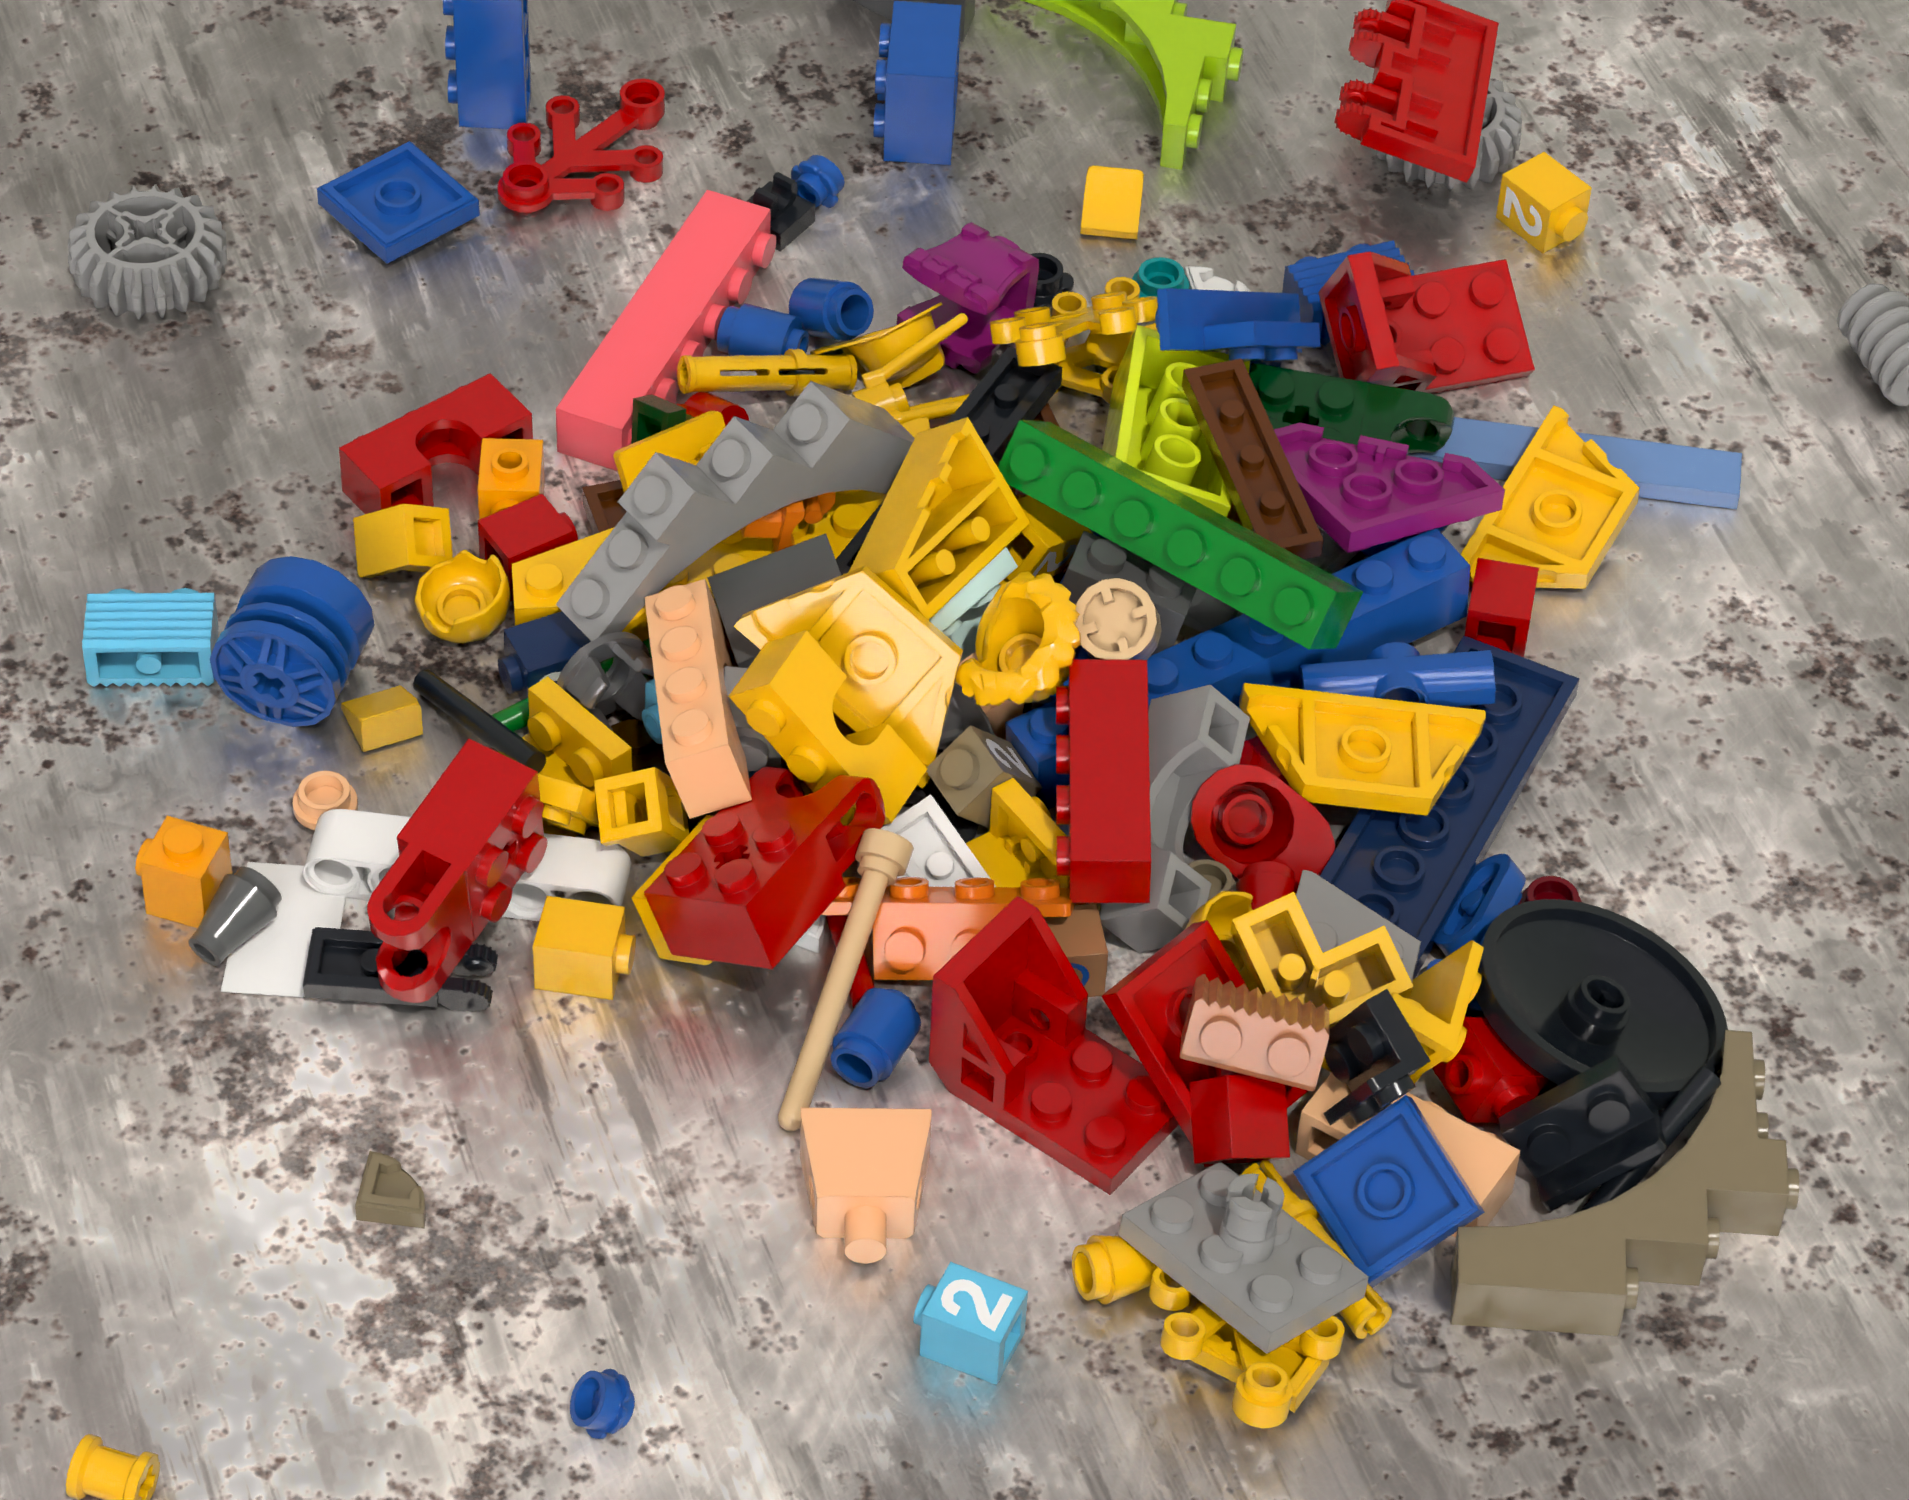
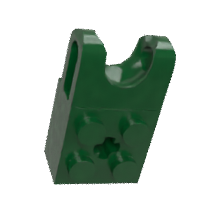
M1257 363L1251 364L1249 376L1273 429L1296 423H1305L1324 427L1323 438L1358 445L1359 437L1363 435L1409 445L1408 453L1436 452L1444 447L1452 433L1455 420L1454 412L1449 402L1443 397L1431 393Z

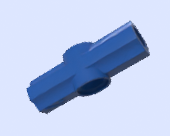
M1391 642L1373 649L1366 660L1299 665L1300 689L1451 707L1495 703L1496 686L1491 650L1420 655L1414 646L1402 642Z

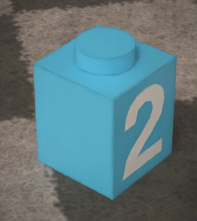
M950 1262L937 1287L928 1284L924 1288L915 1309L913 1322L921 1326L919 1356L997 1385L1025 1334L1028 1291Z

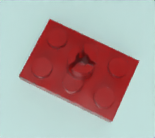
M1208 920L1191 924L1102 995V998L1192 1147L1189 1082L1216 1077L1215 1067L1179 1058L1182 1030L1197 977L1205 974L1209 982L1218 977L1222 984L1232 981L1236 988L1243 984L1246 985ZM1286 1085L1287 1108L1309 1090ZM1203 1164V1165H1204V1167H1208V1166H1212V1165H1214V1164Z

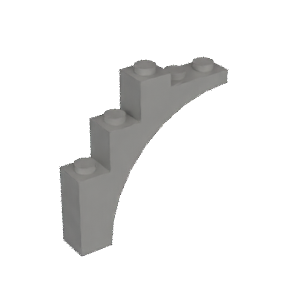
M810 381L773 430L734 416L697 465L655 452L618 500V503L627 512L564 592L556 605L590 641L609 633L622 632L634 616L645 606L644 597L661 591L676 575L709 549L751 522L791 503L828 492L860 489L886 494L915 438L884 408Z

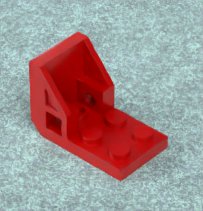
M1371 251L1348 255L1318 292L1340 378L1435 394L1528 377L1535 370L1506 259L1411 276L1409 264Z
M1016 896L933 975L929 1063L951 1094L1111 1195L1179 1124L1143 1064L1085 1028L1088 1003L1086 989L1040 910L1021 897Z

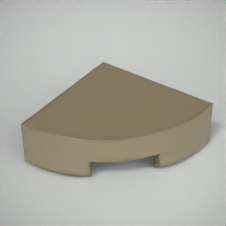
M369 1151L355 1204L356 1220L425 1229V1198L421 1186L401 1168V1163L395 1158L379 1152Z

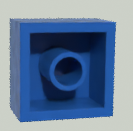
M894 1L892 23H881L879 57H885L888 60L877 59L875 94H877V100L885 101V104H875L873 136L884 138L883 161L951 165L958 93L962 5Z

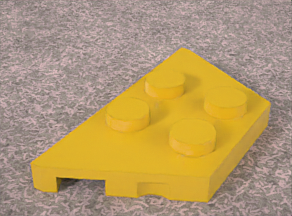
M1553 405L1504 483L1505 493L1502 510L1484 515L1461 552V556L1470 564L1469 587H1473L1477 559L1483 558L1538 567L1536 588L1586 589L1637 505L1639 487L1622 469H1618L1609 463L1607 454L1592 439L1584 442L1568 425L1569 415L1562 408Z
M863 566L747 612L736 622L734 627L760 650L767 642L807 630L847 676L835 695L833 712L856 732L888 723L926 767L936 759L963 650L869 568ZM925 772V774L917 784L921 788H923L930 779V776L927 772Z
M1251 683L1243 684L1239 698L1240 709L1250 717L1249 723L1290 787L1308 802L1425 816L1429 814L1480 736L1486 719L1485 710Z

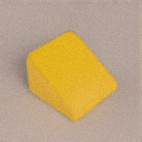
M1089 166L1086 174L1080 234L1137 240L1143 194V171Z
M401 685L341 703V709L363 752L423 735L421 706L417 698Z

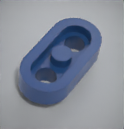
M1507 854L1491 856L1477 864L1434 939V942L1446 957L1471 940L1479 944L1494 919L1505 910L1518 905L1522 898L1521 891L1526 878Z

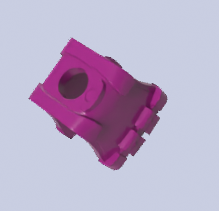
M970 222L962 228L959 235L947 242L928 250L917 248L904 257L902 268L918 282L940 295L912 307L908 306L897 314V325L940 302L942 305L931 311L935 329L960 313L966 314L968 317L967 323L940 342L946 365L954 369L963 365L964 369L976 374L991 364L992 356L1000 346V344H992L989 323L999 319L1014 317L1015 311L1034 307L1039 259L1023 251L1011 240L1002 236L991 237L988 230Z

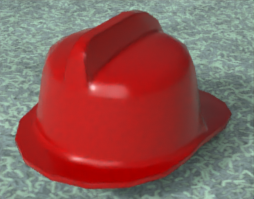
M1234 764L1217 770L1201 784L1192 801L1190 822L1196 841L1210 857L1225 865L1238 879L1243 877L1244 869L1250 864L1260 861H1274L1289 866L1295 873V880L1299 883L1303 870L1312 871L1320 876L1334 853L1335 841L1329 823L1316 807L1276 775L1257 765Z

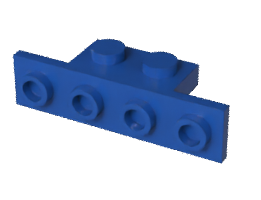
M1157 289L1158 309L1156 311L1155 323L1160 335V350L1220 351L1228 352L1229 361L1242 358L1243 361L1284 362L1298 360L1297 353H1302L1303 348L1321 347L1319 323L1300 322L1298 293Z

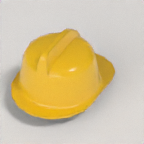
M940 302L896 326L860 335L848 341L836 342L810 351V354H820L841 348L844 353H852L854 355L857 369L861 374L879 369L935 330L931 311L941 306L942 303ZM940 343L887 379L888 385L899 382L902 388H905L941 370L945 364V357Z

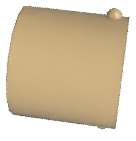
M1121 578L1101 580L1088 587L1078 599L1076 611L1080 615L1076 625L1081 633V645L1091 658L1100 660H1147L1157 648L1162 632L1160 615L1148 593L1135 582Z

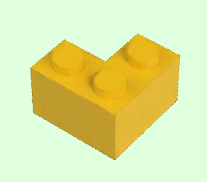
M1294 892L1232 919L1230 933L1255 987L1259 988L1262 995L1271 990L1276 998L1283 994L1286 995L1289 1001L1298 997L1302 1005L1310 1000L1316 1008L1325 1004L1329 1010V1029L1364 1001L1388 989L1390 994L1396 992L1408 999L1414 986L1385 925L1323 953Z

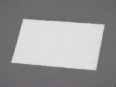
M248 862L247 867L261 873L275 885L281 894L282 900L276 907L277 917L228 955L221 992L305 998L303 980L312 929H315V927L340 929L346 897L327 895L313 889L305 881L303 875L304 866Z

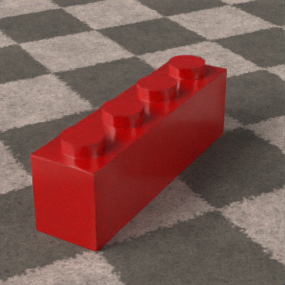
M1074 659L1072 666H1069V686H1056V725H1069V735H1056V774H1069V785H1056V825H1069V836H1057L1056 876H1070V900H1072V903H1150L1151 822L1147 660Z

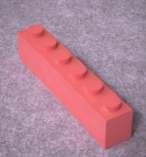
M706 190L556 407L557 452L617 471L613 457L614 452L630 445L632 441L633 398L652 394L675 404L679 391L677 366L680 357L684 355L703 357V353L711 340L717 341L719 324L727 307L735 306L736 303H744L749 294L753 277L760 267L767 268L770 264L776 248V236L770 234L771 209Z

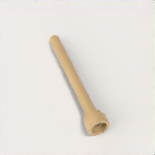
M876 828L866 829L859 843L855 858L859 862L857 872L862 878L778 1114L780 1126L787 1131L800 1129L801 1108L810 1107L887 885H893L897 876H903L906 873L914 847L907 839L893 832Z

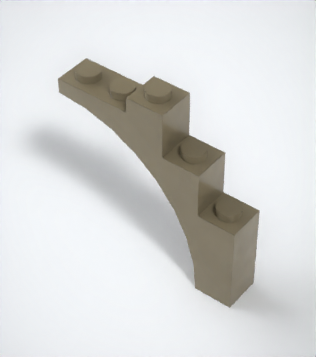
M1725 1030L1721 1046L1722 1062L1715 1074L1720 1079L1721 1085L1714 1092L1708 1112L1686 1145L1650 1178L1611 1201L1563 1218L1517 1226L1458 1227L1450 1268L1451 1325L1618 1336L1624 1309L1635 1310L1639 1282L1699 1286L1705 1260L1717 1258L1720 1232L1779 1236L1785 1210H1795L1798 1204L1799 1171L1797 1168H1788L1786 1140L1768 1139V1114L1757 1112L1756 1100H1762L1765 1087L1764 1060L1754 1059L1752 1032Z

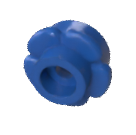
M812 155L806 161L800 162L799 166L795 165L791 170V179L795 180L798 184V196L814 203L815 208L820 204L827 208H832L837 204L838 197L836 195L844 188L845 181L841 171L832 161L820 155Z
M606 1369L602 1372H586L578 1380L572 1392L570 1414L573 1422L579 1427L586 1428L587 1433L595 1439H604L608 1433L614 1434L626 1426L632 1417L635 1406L634 1394L630 1389L626 1376L618 1374L614 1369Z

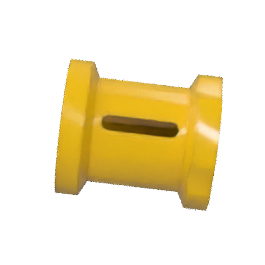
M87 1434L81 1439L71 1459L66 1479V1494L77 1500L83 1499L86 1495L103 1500H150L154 1494L159 1477L160 1462L158 1454L145 1451L140 1456L104 1446L101 1437Z

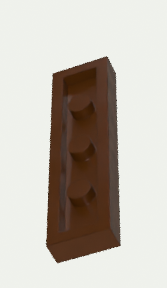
M1242 358L1184 369L1182 388L1243 527L1304 560L1321 556L1324 539Z

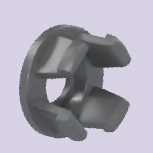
M628 632L609 633L596 638L580 648L563 668L557 684L612 730L605 716L620 707L636 719L642 720V711L645 709V683L651 680L648 675L654 676L652 658H650L646 645L636 635ZM614 657L610 669L605 674L600 662Z

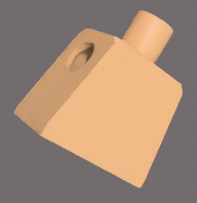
M801 1108L800 1160L815 1232L823 1238H845V1255L850 1260L863 1264L877 1262L886 1255V1238L906 1239L914 1234L930 1158L931 1109Z

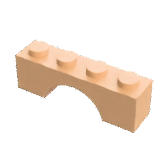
M702 579L683 586H672L660 593L644 597L665 764L689 819L751 801L752 796L746 756L734 723L724 680V667H733L729 639L706 580Z

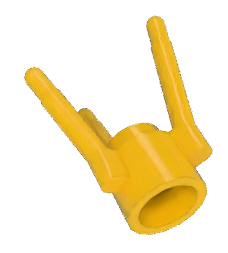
M964 313L958 314L881 368L862 374L861 377L865 388L852 392V397L884 408L900 424L921 417H928L930 420L954 414L970 394L944 398L909 407L901 384L898 382L888 385L886 380L965 325L968 321L967 315Z

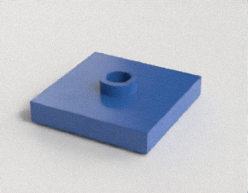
M410 141L317 188L318 204L386 264L480 216L479 200Z
M1408 1095L1403 1096L1293 1171L1339 1247L1358 1269L1369 1276L1368 1283L1372 1288L1457 1232L1458 1227H1464L1485 1213L1418 1106Z

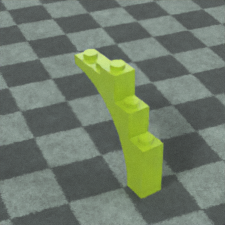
M1021 0L1063 15L1097 34L1125 57L1145 81L1159 111L1163 133L1160 166L1182 170L1188 148L1198 149L1203 115H1197V112L1207 113L1210 100L1223 102L1228 81H1239L1244 49L1234 47L1236 24L1188 17L1187 3H1181L1178 0Z

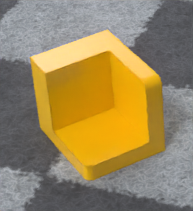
M400 504L353 518L359 577L373 578L399 570L427 572L435 564L450 561L453 558L449 508Z

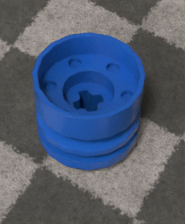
M293 556L270 559L255 570L240 597L236 611L229 617L224 631L221 632L210 656L213 677L227 697L254 716L290 727L315 725L330 715L351 670L354 669L370 638L375 625L372 608L361 590L337 570L315 560Z

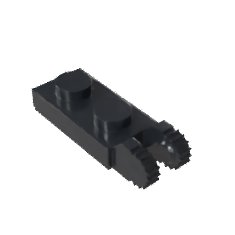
M322 927L312 929L303 980L305 998L438 1007L439 1003L452 1011L464 1012L466 1010L480 1012L490 1007L493 993L491 986H487L486 983H482L480 980H466L465 978L448 977L440 990L423 1003H410L395 999L387 994L379 983L376 956L383 943L382 940L377 938L371 931ZM472 944L453 970V973L464 976L491 975L496 970L498 954H496V950H492V947H487L485 944ZM411 950L395 970L400 976L412 977L421 974L427 968V956L420 950Z

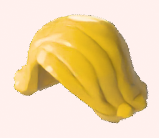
M1029 571L1019 572L1013 580L1003 583L984 611L978 625L975 641L978 661L972 657L962 662L958 668L955 679L962 686V693L969 698L975 696L976 704L981 706H999L1007 700L1020 705L1022 703H1031L1033 700L1038 702L1049 698L1050 695H1054L1056 693V686H1063L1064 682L1067 681L1069 666H1072L1075 656L1074 649L1081 645V633L1076 625L1080 614L1076 611V605L1069 601L1071 592L1062 584L1055 583L1052 575L1046 573L1034 577Z

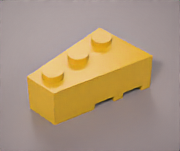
M968 417L917 433L849 570L851 572L866 566L928 620L1031 523Z

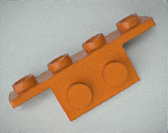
M843 877L846 887L821 915H849L861 878ZM920 877L896 878L893 885L886 887L872 927L874 980H933V975L1016 896L1037 907L1043 917H1069L1076 903H1072V900H1070V888H1060V881L1051 878L1027 879L1020 883L1021 887H994V880L979 877L959 879L955 881V887H929V881Z

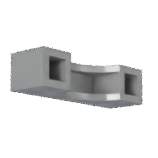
M1212 685L1151 699L1148 711L1151 822L1150 903H1102L1099 912L1101 924L1138 953L1164 947L1185 930L1191 915L1208 901L1212 883L1186 864L1183 857V843L1191 819L1192 801L1201 784L1214 772L1240 763L1250 720L1247 714Z

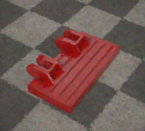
M1387 0L1385 12H1378L1377 9L1372 10L1371 8L1368 10L1364 8L1362 12L1358 11L1353 24V29H1355L1354 37H1351L1348 51H1350V56L1354 57L1353 60H1358L1359 63L1364 62L1366 66L1374 68L1372 83L1366 84L1364 80L1358 81L1356 79V81L1350 80L1348 83L1345 82L1344 86H1341L1339 96L1341 101L1340 109H1337L1334 122L1336 123V128H1339L1340 132L1345 133V135L1350 134L1352 138L1360 140V144L1467 183L1476 167L1499 23L1438 0Z

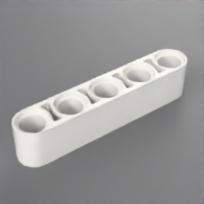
M332 809L324 812L318 818L303 870L305 881L313 889L323 894L369 901L372 892L399 857L397 835L411 817L349 809ZM544 833V837L548 841L544 857L532 873L524 872L512 889L510 904L502 917L540 921L546 896L622 906L632 864L630 856L623 848L616 844L605 846L601 844V840Z

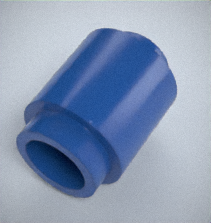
M808 278L801 281L795 287L789 300V314L801 318L802 330L808 331L811 337L841 341L854 339L869 328L874 314L870 296L859 285L848 281Z
M747 303L743 304L740 308L735 306L727 307L721 318L717 333L718 350L728 353L729 356L784 355L788 349H802L806 353L809 344V333L802 330V320L800 317ZM779 371V373H782V374H787V373L789 372V371Z
M872 988L863 994L832 1042L831 1064L844 1080L855 1086L869 1088L891 1075L921 1029L920 1016L910 998L895 989Z

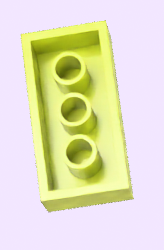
M1137 325V329L1133 332L1114 378L1102 450L1227 517L1231 509L1232 500L1184 393L1182 379L1184 369L1229 361V354L1220 351L1160 350V335L1158 331ZM1243 361L1249 373L1250 361Z

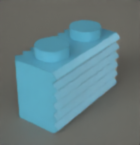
M189 588L177 589L171 593H135L128 589H115L108 593H88L82 639L87 683L93 687L99 683L106 687L112 683L119 687L124 683L131 687L137 683L144 687L150 683L157 687L162 683L170 687L175 683L181 686H185L187 683L197 686L201 682L210 686L215 680L212 673L210 656L218 639L219 630L215 593H199Z

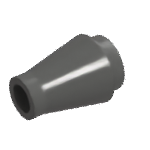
M242 866L234 875L226 874L198 929L188 940L189 946L204 961L211 965L219 966L231 952L277 917L276 907L282 900L280 892L270 880L252 868Z

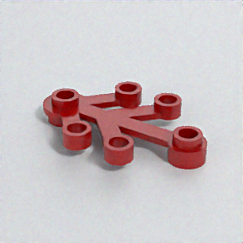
M634 79L625 83L620 89V109L577 140L575 139V129L580 124V106L578 101L573 97L565 95L555 96L548 100L546 103V124L553 131L554 156L542 165L537 163L535 157L541 152L540 129L531 123L512 125L507 131V151L513 157L514 163L504 170L503 176L498 182L497 193L499 201L508 209L520 213H533L547 207L552 200L590 199L591 204L595 208L603 211L620 208L625 201L624 181L620 176L613 173H602L594 178L564 177L576 172L629 171L630 176L634 180L642 183L654 182L661 178L663 175V154L658 148L642 145L629 150L603 149L632 128L637 130L654 128L665 113L664 88L658 82L650 79Z

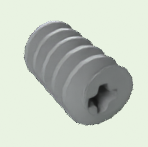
M1868 284L1852 294L1839 310L1837 318L1839 330L1848 339L1852 350L1858 354L1862 365L1869 370L1871 378L1879 385L1883 396L1894 405L1909 406V298L1902 292L1890 291L1883 284Z

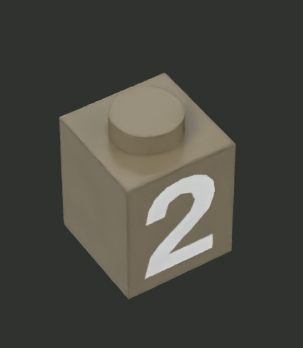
M971 725L927 767L926 771L957 816L990 828L993 787L1014 778L1031 797L1035 796L1043 788L1009 741Z

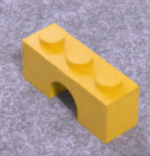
M807 630L765 643L728 697L745 715L748 724L755 731L762 734L787 762L789 770L797 778L803 780L813 792L821 789L838 775L872 778L879 787L883 798L886 817L884 825L892 823L928 768L888 723L848 734L846 737L841 734L834 720L833 702L837 691L847 676ZM856 803L840 819L843 825L851 823L854 818Z

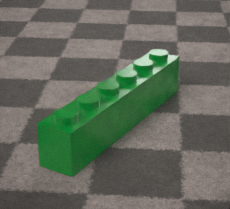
M1019 420L998 465L1008 485L1309 650L1337 648L1363 594L1362 590L1051 422Z

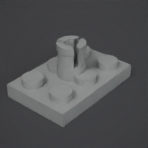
M1220 1161L1122 1214L1118 1234L1121 1238L1266 1354L1365 1296L1369 1276L1282 1209L1285 1197L1283 1189L1276 1181L1267 1177L1261 1193L1256 1189L1259 1174H1243L1239 1176Z

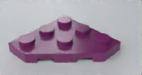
M1296 423L1274 429L1315 522L1347 553L1365 550L1371 546L1407 536L1419 535L1425 531L1457 522L1469 521L1475 517L1502 510L1505 489L1469 457L1445 453L1443 463L1408 456L1409 445L1363 435H1360L1358 445L1323 438L1324 427L1305 423Z

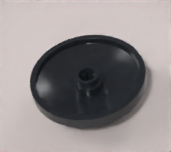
M1560 899L1534 900L1515 905L1502 912L1490 924L1479 943L1484 947L1478 972L1482 975V980L1475 996L1484 1016L1501 1040L1518 1057L1557 1085L1617 1054L1658 1110H1664L1699 1067H1705L1714 1074L1720 1068L1722 1062L1721 1046L1725 1030H1728L1724 1012L1715 993L1686 957L1660 936L1631 919L1607 909L1582 902Z

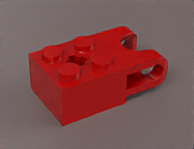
M470 738L397 835L399 857L372 892L367 904L371 933L383 941L376 956L380 986L391 997L404 1002L423 1003L440 990L488 922L496 923L504 915L512 898V889L523 873H532L538 867L546 852L548 841L544 837L542 819L544 804L540 800L538 772ZM395 908V917L391 919L387 912ZM411 950H420L427 956V968L421 974L412 977L400 976L395 970Z
M763 767L755 772L749 779L752 800L721 809L715 816L708 819L702 826V830L678 856L666 864L664 871L644 891V895L671 955L773 969L846 887L842 874L855 861V855L863 832L870 828L881 829L884 825L886 818L885 807L876 782L868 777L838 775L818 791L805 795L798 778L789 769ZM856 803L854 818L851 823L843 825L840 819Z

